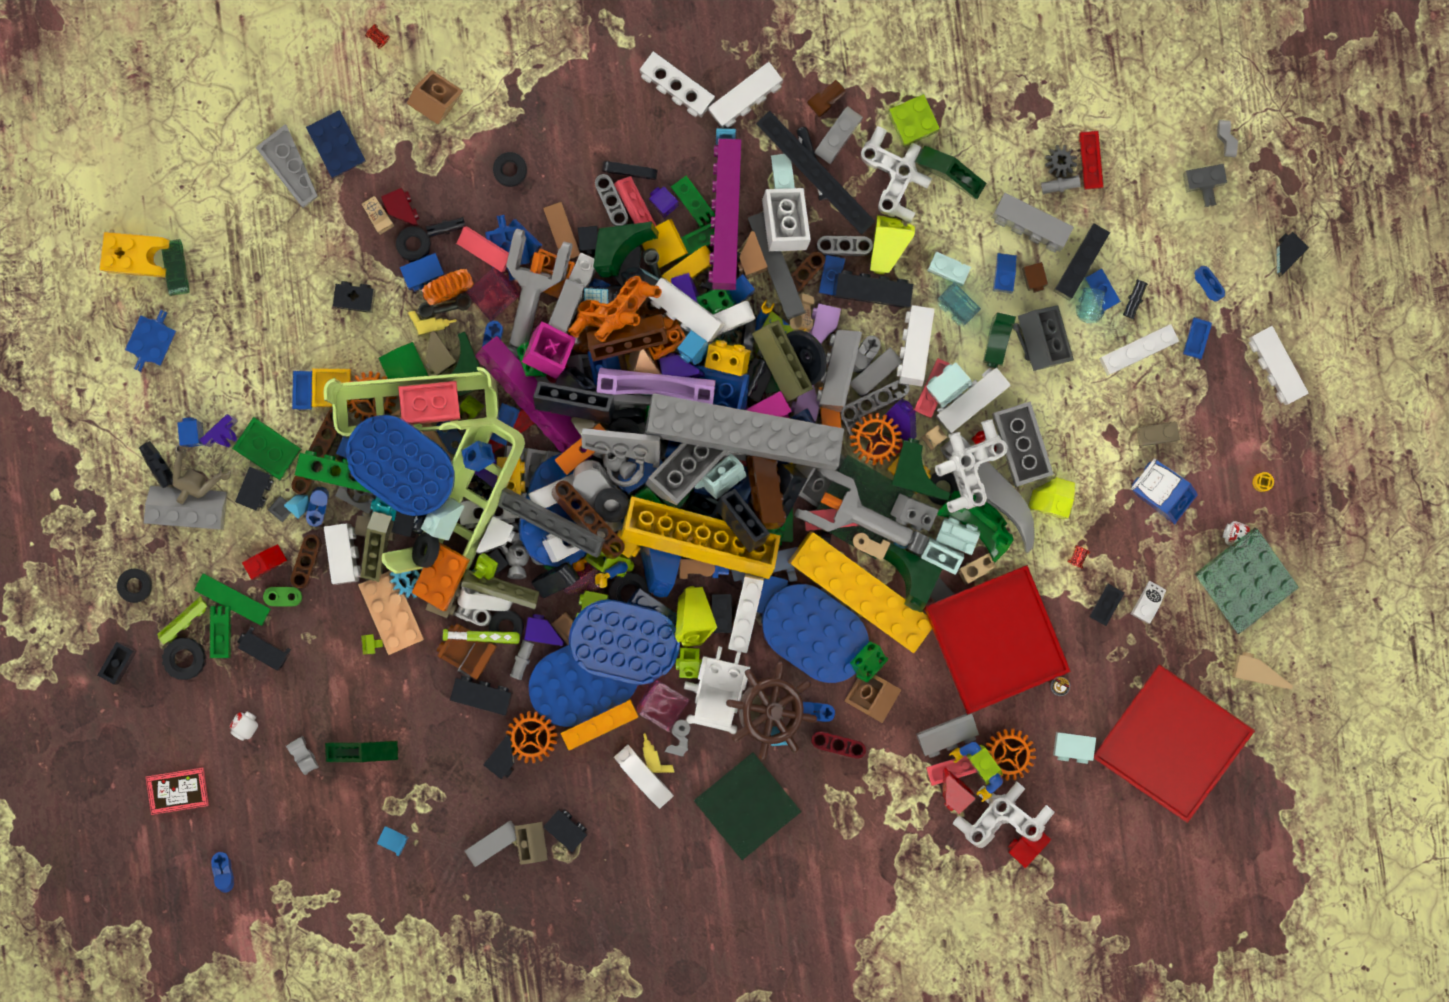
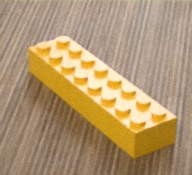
M631 496L629 508L624 517L620 539L625 542L769 579L775 569L780 535L770 533L764 545L749 553L723 520Z
M810 531L788 561L797 570L912 653L916 652L932 629L926 614L912 610L904 605L905 599L814 532Z

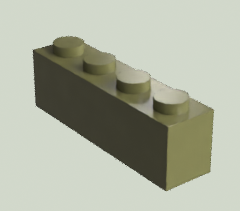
M779 320L752 333L786 402L813 389Z
M373 511L366 531L360 577L376 582L380 581L385 567L382 562V554L387 553L392 516Z

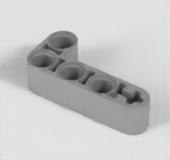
M897 380L846 405L840 412V417L849 436L853 435L851 430L856 426L855 423L857 421L863 424L861 417L905 397L910 389L909 384L899 383L900 380ZM897 384H900V386H905L903 394L900 391L894 393V396L896 398L892 397V393L888 389L891 387L892 391L896 390L898 387ZM881 392L887 393L888 401L881 402L878 399V394ZM869 401L871 409L868 411L863 410L861 402ZM846 409L853 410L854 417L852 419L844 417L843 413Z

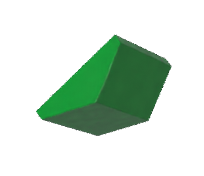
M413 342L398 347L378 358L388 379L429 376Z

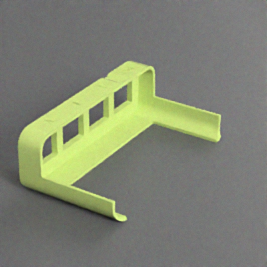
M477 367L479 372L346 383L333 378L327 381L324 386V400L331 403L333 407L335 430L344 437H350L353 430L357 427L349 426L347 400L375 398L376 416L385 415L383 397L399 396V386L456 381L457 391L485 389L487 417L499 418L497 383L492 375L482 367ZM414 424V427L420 432L436 431L440 427H422V424Z
M494 417L446 422L438 428L439 430L466 429L452 461L455 471V482L449 498H453L461 503L463 497L484 509L474 533L456 523L453 530L469 540L462 554L470 559L466 568L468 570L476 555L480 539L483 538L497 509L502 490L507 487L525 445L524 437L519 431ZM492 433H495L512 443L513 446L503 468L494 463L485 468L499 477L489 500H486L468 489L475 471L465 468L462 450L477 441L488 444ZM438 538L439 542L443 544L444 539ZM427 545L426 548H425L424 556H425V554H426V552H427V547H428V545ZM413 547L382 554L383 564L395 574L423 568L413 562Z

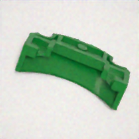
M954 491L949 500L939 509L937 515L957 518L965 526L967 523L977 526V530L980 531L979 538L988 549L992 560L996 562L1014 541L1013 535L1005 527L1007 522L987 502L982 506H976L971 509L963 508L950 513L947 508V502L961 497L959 491ZM973 495L974 502L976 500V495Z

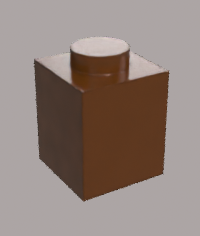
M1043 263L1023 267L1022 271L1028 291L1033 290V293L1045 290L1044 287L1048 285Z

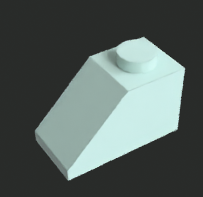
M785 154L771 155L775 189H794L793 170L790 159Z
M449 498L439 509L427 514L421 529L433 537L449 541L464 505L453 498Z

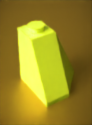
M877 215L870 270L876 274L889 273L914 237L915 226L911 224L904 226L900 219Z
M1056 477L1032 491L1028 504L1029 509L1063 520L1069 518L1074 502L1075 483Z
M690 586L685 588L678 598L675 638L684 647L700 646L715 631L717 625L703 587L695 588Z

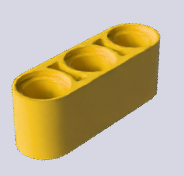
M705 245L668 270L661 277L672 283L671 278L689 273L693 279L712 265L710 264L711 252Z

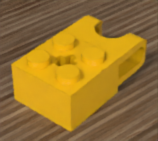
M104 232L99 270L114 274L165 278L166 268H161L154 263V255L158 250L168 249L170 240L155 236Z

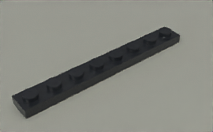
M768 111L756 123L861 235L875 223V220L771 111Z

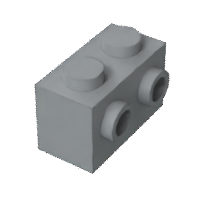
M899 493L890 514L896 517V522L906 526L907 523L912 524L911 527L918 531H922V528L930 531L939 510Z

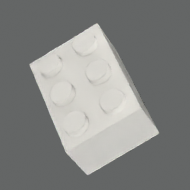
M766 189L762 198L769 251L807 250L811 239L804 189Z
M347 523L325 526L324 532L332 584L358 582L361 576V567L356 562V558H359L358 547L354 546L353 539H356L354 534L355 528Z

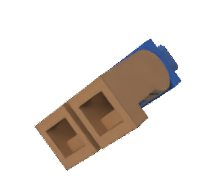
M681 559L679 579H687L688 574H700L704 577L712 575V578H718V575H728L729 569L694 559Z

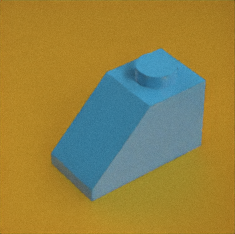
M691 330L677 348L680 354L679 357L686 363L698 364L707 357V341Z

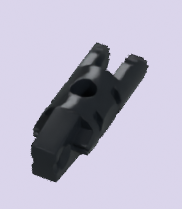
M151 441L141 445L139 450L145 463L160 486L166 488L168 485H173V473L160 452Z

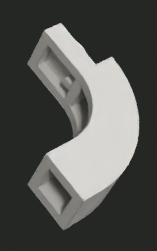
M626 745L614 756L621 768L659 809L674 796L629 745Z

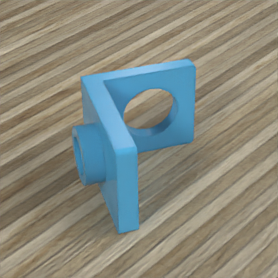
M385 826L377 844L395 852L399 856L409 837Z

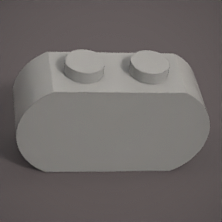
M847 106L821 141L815 154L831 164L857 129L863 117Z
M584 461L573 472V487L593 509L598 493L608 488L618 489L599 462ZM608 500L605 502L604 507L608 511H615L618 509L619 503L616 500Z

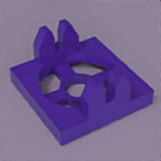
M226 414L200 438V441L208 447L217 443L230 448L231 445L226 438L237 441L236 434L231 428L238 420L234 416Z

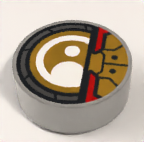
M1057 677L1051 681L1050 688L1055 695L1064 696L1070 690V683L1064 677Z

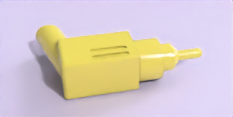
M416 311L408 312L419 335L429 334L433 330L435 332L443 330L450 323L457 321L456 319L449 321L448 319H436L435 317L420 320Z
M643 733L645 741L643 742L644 747L642 749L647 767L653 773H675L673 765H661L658 752L655 751L654 745H651V742L647 740L646 733Z

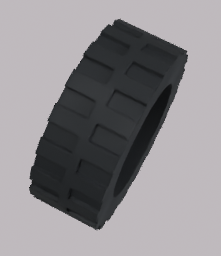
M626 573L624 577H616L609 588V600L624 602L620 592L628 584L635 585L651 596V593L648 592L646 579L636 573Z
M178 638L168 643V646L164 648L162 665L165 667V671L175 679H192L198 676L206 665L205 650L194 639ZM187 649L193 654L194 660L190 667L180 668L175 663V655L179 650Z

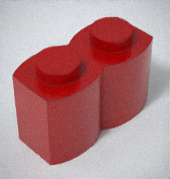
M1031 827L1029 829V836H1032L1036 833V827ZM1044 832L1038 841H1030L1023 836L1018 840L1014 838L1007 846L1010 848L1007 852L1026 868L1047 846L1051 839Z

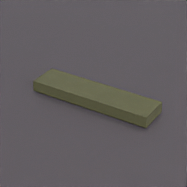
M465 570L461 584L462 587L535 609L539 596L538 591L496 578L487 580L485 577L479 579L473 575L474 571Z

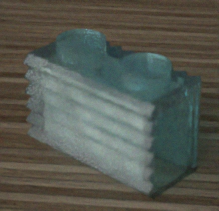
M955 282L937 299L939 301L938 306L944 312L948 310L953 315L951 319L958 326L961 324L965 326L981 310Z

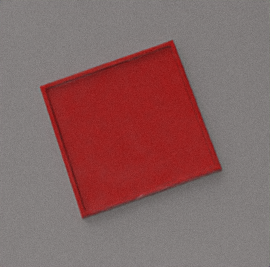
M1028 565L924 607L967 715L1071 672Z
M1159 664L1094 753V759L1188 823L1251 738L1255 729Z

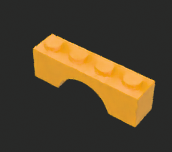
M630 699L562 732L561 735L568 750H572L638 718L639 715Z

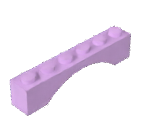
M818 304V308H813L811 319H815L814 326L808 333L812 334L822 344L828 335L836 330L841 309ZM812 385V390L799 396L797 402H792L791 411L796 415L808 408L816 422L819 401H816L817 395L814 385Z
M600 368L596 393L614 395H653L655 393L713 404L716 380Z

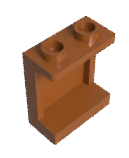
M456 623L455 626L451 625L448 631L467 632L470 630ZM448 639L446 642L442 641L436 651L439 652L437 657L442 658L457 668L461 666L460 670L478 680L498 646L491 642Z

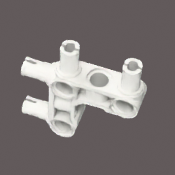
M877 126L870 141H867L862 149L861 159L868 166L889 173L891 181L881 195L878 205L879 211L884 215L897 216L911 223L915 212L901 206L899 202L909 182H914L928 188L932 178L918 172L914 162L921 150L919 145L911 143L904 158L896 156L881 148L880 145L887 130ZM872 150L875 157L867 159L864 152ZM907 167L909 174L906 176L901 175L899 168ZM890 201L893 207L890 210H885L882 207V203Z
M992 419L981 422L986 437L985 441L971 447H964L960 432L948 435L953 448L952 456L949 461L936 465L935 471L938 476L952 471L954 473L961 497L947 502V508L950 513L963 508L971 509L976 506H982L986 502L987 496L984 485L981 483L978 475V467L984 462L999 459L1007 452V444L997 435ZM994 445L997 446L996 452L994 451ZM962 457L964 458V461H965V462H964V465H962V463H961ZM974 494L976 495V500H975V502H974V500H973V495H974Z
M1016 781L1006 795L992 793V797L985 800L989 807L974 825H971L961 816L954 820L953 825L965 834L966 839L978 848L985 847L995 837L994 834L999 827L1005 823L1013 825L1016 831L1028 840L1038 841L1045 830L1044 825L1055 812L1045 805L1036 818L1033 817L1032 819L1015 805V801L1025 790ZM1006 803V810L999 812V806ZM1031 827H1036V833L1032 836H1029V829ZM982 833V840L975 842V836Z

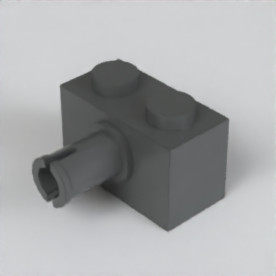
M1224 164L1186 170L1183 173L1186 192L1200 190L1203 194L1204 207L1217 205L1213 188L1224 186L1227 183Z

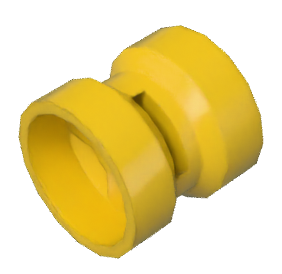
M1267 472L1256 474L1252 480L1253 488L1258 492L1270 490L1274 485L1273 476Z

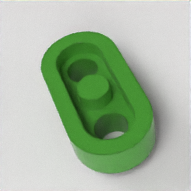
M270 587L263 594V599L269 606H297L303 598L302 592L295 587ZM271 593H275V600L270 599L269 596ZM291 593L295 594V599L292 601L289 599V594Z

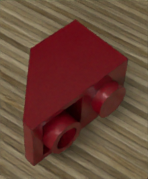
M403 188L381 196L390 217L413 226L419 225L417 220L420 218L416 209H412L410 206L412 199L408 191L404 192Z

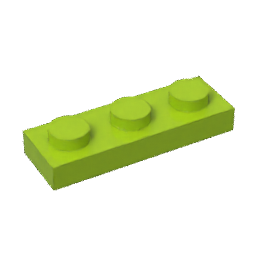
M201 596L197 598L157 634L158 639L163 644L173 641L181 629L185 630L192 623V619L196 616H201L206 611V601Z

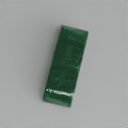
M181 239L170 240L169 248L161 249L164 268H166L169 296L188 294L190 290Z

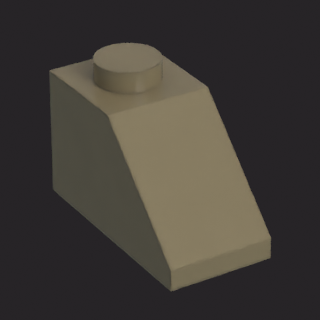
M433 330L430 333L426 354L428 362L426 367L431 374L441 375L457 363Z

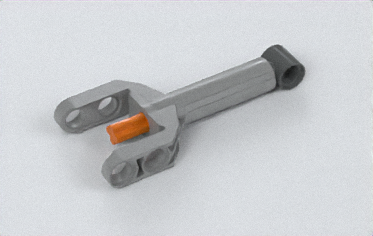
M516 229L513 234L506 266L513 278L519 282L522 291L510 344L507 348L520 361L517 349L522 343L529 342L540 293L565 279L572 251V243L564 241L558 250L553 275L542 272L545 254L534 252L531 269L519 268L526 237L524 230Z
M816 468V471L820 472L822 476L848 488L849 491L845 493L842 500L827 492L822 497L821 503L837 510L833 518L834 523L807 510L802 511L798 508L794 516L827 532L855 523L903 547L907 546V549L922 556L930 540L929 537L917 531L913 533L912 529L862 506L854 479L837 471Z

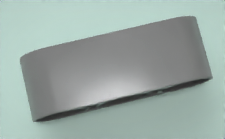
M605 174L599 175L595 179V186L614 226L627 225V213L611 178ZM603 179L609 182V186L605 189L598 186L599 182ZM609 197L617 199V203L614 206L607 205L606 201ZM617 214L624 215V222L616 223L614 221Z
M823 236L817 243V250L823 255L866 256L873 247L871 239L861 236ZM828 241L831 244V248L829 250L821 249V242ZM842 241H846L850 244V248L843 251L840 249L839 244ZM860 242H867L869 249L867 251L860 250L858 246Z
M566 278L548 325L566 333L584 285Z
M890 347L853 379L850 385L862 398L895 370L903 360Z
M511 820L464 851L474 867L516 840V830Z

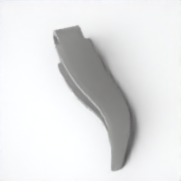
M961 436L964 447H971L970 444ZM950 440L940 447L941 452L948 461L953 452ZM962 457L961 463H962V465H964V462H965V461H964V458ZM989 461L980 464L977 471L980 481L985 488L986 502L1005 514L1014 523L1022 537L1025 552L1028 553L1033 549L1035 534L1033 517L1027 503Z

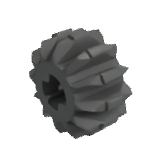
M1056 145L1055 151L1050 149L1048 151L1050 155L1045 156V159L1050 161L1045 163V167L1051 166L1052 168L1048 172L1051 174L1055 170V177H1058L1060 172L1063 177H1066L1067 172L1073 173L1071 167L1077 166V163L1073 162V160L1077 159V156H1070L1073 149L1066 152V145L1062 147V150H1060L1059 145ZM1057 157H1059V159H1061V157L1064 158L1065 161H1064L1063 163H1064L1065 165H1063L1062 163H1061V165H1059V164L1057 163V162H1058V158H1057Z

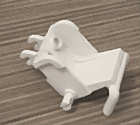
M719 646L716 659L703 656L698 676L700 682L694 684L685 681L684 689L697 693L695 715H688L686 721L689 724L695 723L735 734L737 726L732 725L734 713H737L738 709L728 707L726 701L729 699L741 701L744 695L742 690H745L748 680L745 676V671L750 669V667L738 665L741 654L739 651H737L735 663L719 660L722 647Z

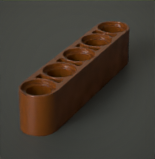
M333 409L327 413L308 450L314 452L316 447L321 446L324 451L320 456L321 458L329 454L339 435L332 421ZM327 429H330L332 431V437L328 440H325L323 437V432ZM315 462L314 470L316 472L321 470V462ZM295 475L291 487L295 493L306 494L310 491L315 480ZM300 480L306 483V487L302 491H299L296 486Z
M568 481L558 482L551 492L553 499L578 526L596 535L598 530L603 531L605 534L603 539L605 541L601 551L609 559L618 558L625 549L623 541ZM558 488H564L566 495H561L558 492ZM571 502H576L579 505V509L572 508ZM584 516H589L592 519V524L586 523ZM610 545L617 546L618 553L613 552Z

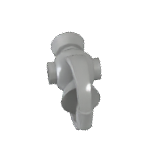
M595 452L592 454L600 459L603 458V464L607 469L609 478L618 486H632L637 484L644 476V464H640V469L630 481H618L614 478L612 472L620 471L624 480H627L633 475L637 465L632 462H626V457L624 459L618 458L611 452L607 454Z
M512 522L510 525L514 526L513 530L519 531V523ZM515 533L512 542H510L512 546L508 549L506 546H502L500 549L506 556V561L512 566L509 568L507 577L523 579L526 578V572L522 567L527 564L530 555L526 552L527 550L520 540L519 533Z

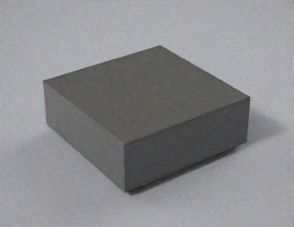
M279 496L268 511L283 523L291 512L284 506L288 501Z

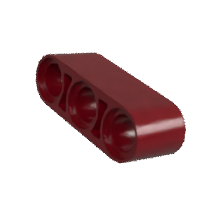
M822 731L815 732L811 737L812 745L817 749L855 759L862 758L866 753L865 745L857 740ZM817 735L825 737L823 745L815 744L814 739ZM835 740L843 741L844 747L841 750L834 749L833 743ZM856 744L862 746V753L859 755L852 753V747Z

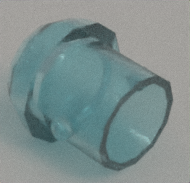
M1083 288L1082 295L1079 298L1080 305L1076 306L1078 319L1086 323H1097L1102 319L1105 313L1102 310L1103 304H1105L1104 291L1096 288Z

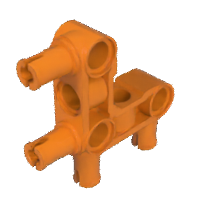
M638 276L631 277L620 289L617 297L610 303H599V301L595 300L581 302L577 307V319L568 329V332H570L571 336L578 338L586 326L600 327L594 335L599 341L604 342L613 330L621 329L625 325L637 326L640 323V317L635 313L647 297L659 298L662 290L657 285H649L647 282L642 281Z

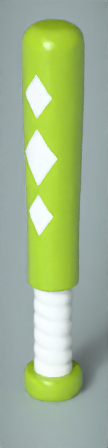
M443 629V641L448 639H466L467 641L518 644L520 634L517 632L487 631L450 632L448 629Z

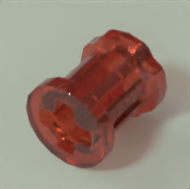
M374 24L365 34V37L370 38L377 45L378 49H381L390 39L389 35H385L378 29L377 24Z
M1075 545V551L1067 562L1083 569V563L1091 552Z

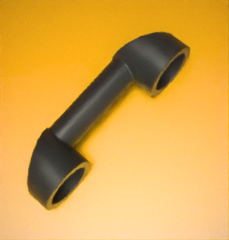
M647 249L643 253V258L650 265L653 275L660 279L662 277L657 264L659 254L656 249Z
M461 293L456 297V302L436 307L425 302L419 306L418 312L422 318L429 319L434 318L436 314L456 309L466 311L471 306V298L468 294Z

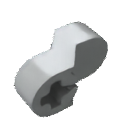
M1219 120L1217 137L1224 143V156L1236 157L1238 140L1230 134L1231 121Z
M868 336L859 346L853 369L854 372H863L879 351L881 344L877 337Z

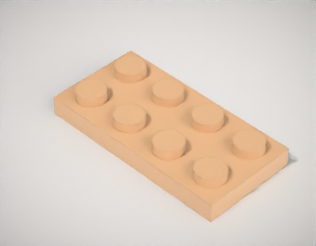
M392 571L382 574L379 582L368 580L358 584L388 655L424 640L405 594L398 595L400 590H393L395 583H390V580L394 579V577L389 575Z

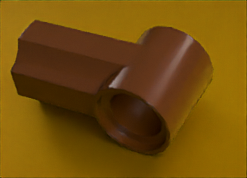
M835 80L821 93H816L808 100L807 104L818 117H821L832 107V104L846 93V90L840 82Z

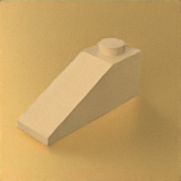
M1243 652L1242 655H1237L1233 678L1292 689L1293 685L1260 659L1254 658V654Z

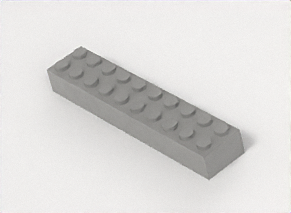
M653 393L650 400L645 435L660 436V439L833 471L839 466L844 433L843 428Z

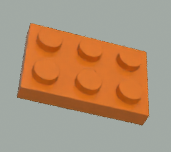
M440 543L439 554L435 563L428 568L422 569L412 593L438 609L446 611L470 559Z

